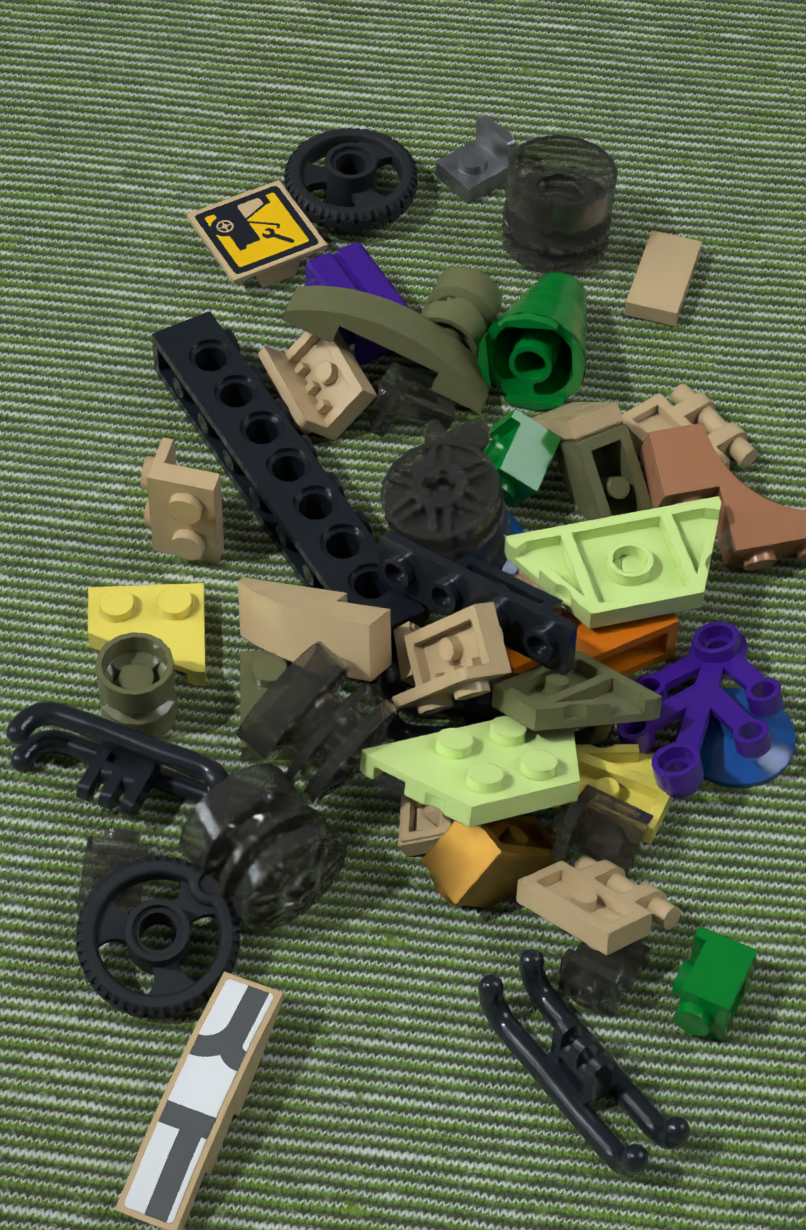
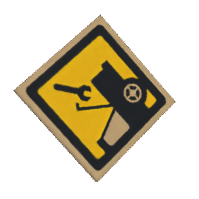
M280 180L186 214L188 221L233 284L256 276L261 286L266 287L295 276L302 258L328 249L327 243Z

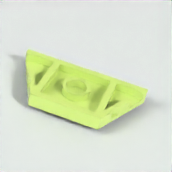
M717 496L505 536L504 552L507 559L542 589L561 599L562 606L589 629L700 608L703 605L719 521L721 500Z
M500 716L490 721L459 728H447L437 733L366 748L361 751L360 771L363 775L374 779L381 773L386 772L405 782V796L423 805L436 807L445 816L467 827L575 802L578 798L580 776L573 728L533 731L509 716Z

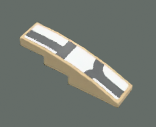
M224 971L165 1089L133 1163L115 1211L164 1230L184 1229L205 1174L211 1175L233 1115H240L285 997L283 992Z

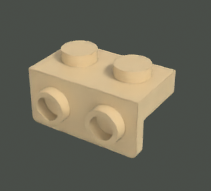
M339 330L332 343L305 331L286 353L268 346H264L258 353L267 371L265 375L267 382L281 395L288 408L292 424L305 434L313 432L335 441L377 396Z
M163 437L155 457L147 456L145 459L140 480L141 489L148 491V499L144 511V525L151 527L153 551L177 555L186 560H201L218 564L224 549L220 474L176 465L175 440Z
M494 602L474 604L403 636L416 687L393 696L395 709L417 706L419 715L444 711L454 707L453 696L455 700H464L486 694L491 691L490 681L511 673L504 645L503 632L499 625Z

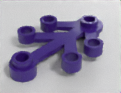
M712 622L700 627L693 635L689 655L654 674L642 675L634 680L662 696L660 718L652 721L619 723L617 725L620 744H638L639 753L649 750L655 744V731L684 716L676 743L663 746L652 757V768L657 786L673 798L689 797L700 787V783L704 778L700 750L712 714L733 734L736 751L740 756L744 758H758L768 753L772 747L768 724L764 720L753 718L721 688V684L726 674L743 688L746 693L749 711L759 717L772 716L781 711L784 706L781 685L776 679L765 677L746 660L749 653L746 638L733 624L728 622ZM697 676L694 685L669 698V689Z

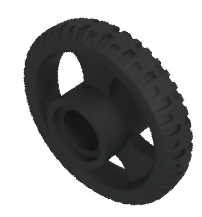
M352 127L347 129L340 128L338 130L331 129V131L318 133L310 137L309 140H305L290 155L284 174L286 190L309 221L313 224L316 223L317 226H324L326 229L331 228L334 231L341 230V232H362L363 230H371V228L377 229L379 226H385L387 223L393 222L394 219H398L412 204L418 183L415 162L411 154L401 143H398L397 140L392 139L390 136H385L383 133H377L374 130L352 129ZM325 157V167L313 164ZM384 165H391L400 179L397 188L388 197L377 193V169ZM325 190L326 202L317 199L310 192Z
M143 857L113 869L111 873L106 874L96 884L94 889L90 891L81 908L76 928L78 959L82 971L92 988L114 1008L139 1018H176L204 1006L211 998L224 971L232 974L240 950V923L236 908L226 889L212 874H209L202 867L176 857ZM168 880L181 883L180 894L174 903L165 899L147 900L135 907L129 915L119 910L113 902L126 889L145 881ZM216 917L219 930L217 952L206 973L195 982L189 979L181 970V966L186 961L191 947L189 927L201 918ZM159 924L170 927L176 933V938L169 947L162 950H153L141 942L143 933L149 927ZM110 942L127 944L134 964L142 971L154 975V984L149 994L135 992L119 983L105 967L98 948Z

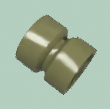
M466 266L451 267L444 270L439 276L428 297V302L420 314L448 331L477 357L479 344L487 329L493 324L502 306V295L494 281L479 270Z
M132 632L119 635L110 640L98 653L95 665L100 692L101 716L154 737H162L175 724L178 712L177 694L174 687V660L170 648L161 639L147 633Z

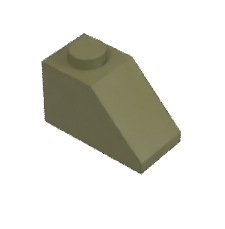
M617 425L578 441L559 442L555 454L568 495L586 521L653 509L627 425Z

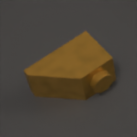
M518 815L473 827H467L454 821L421 861L435 878L433 884L436 891L446 901L455 906L491 908L517 894L519 879L561 860L567 863L569 858L534 816Z

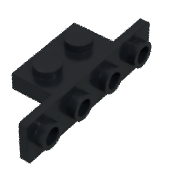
M388 531L380 537L378 577L381 583L445 616L452 615L474 604L494 602L506 647L561 675H566L574 669L577 625L573 621L561 616V599L470 554L454 563L392 531Z

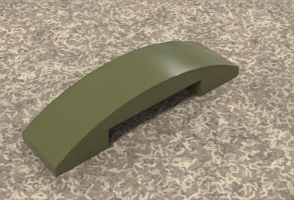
M313 285L296 287L282 318L283 321L332 343L339 326L436 371L437 374L431 391L481 413L490 387L483 380L477 362L478 359L444 328L406 306L371 293L335 286Z

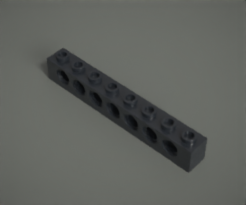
M208 311L152 333L155 372L303 586L347 593L348 603L390 609L392 660L398 658L393 630L408 621L421 628L425 627V620L429 619L428 606L380 582L378 577L379 545L373 538L366 516L361 510L354 511L345 499L344 490L338 477L333 472L326 473L318 462L315 447L307 435L300 436L292 426L291 417L284 402L279 398L275 400L266 389L264 378L255 363L248 364L241 355L238 341L232 330L229 328L223 329L213 314Z

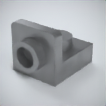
M483 115L476 120V136L474 141L436 161V177L463 201L470 204L515 178L517 142L508 129L500 127L488 115Z

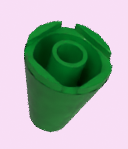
M560 272L543 276L485 332L479 344L477 360L483 380L490 388L494 384L506 394L504 400L510 404L534 411L555 409L564 404L565 399L576 393L581 387L586 373L587 296L583 285L576 278Z

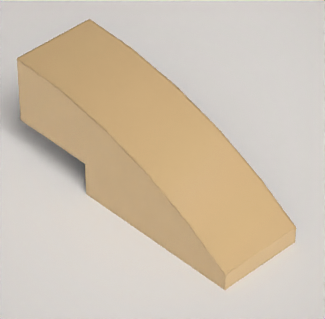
M245 577L238 581L240 635L256 646L309 668L370 682L392 665L390 609L348 603L347 593Z

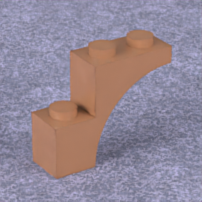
M704 422L648 433L639 449V454L653 508L719 496L721 508L716 537L724 567L742 564L745 571L759 570L777 562L776 558L797 555L799 561H806V510L794 509L770 501L755 493L737 479L714 450L707 435Z

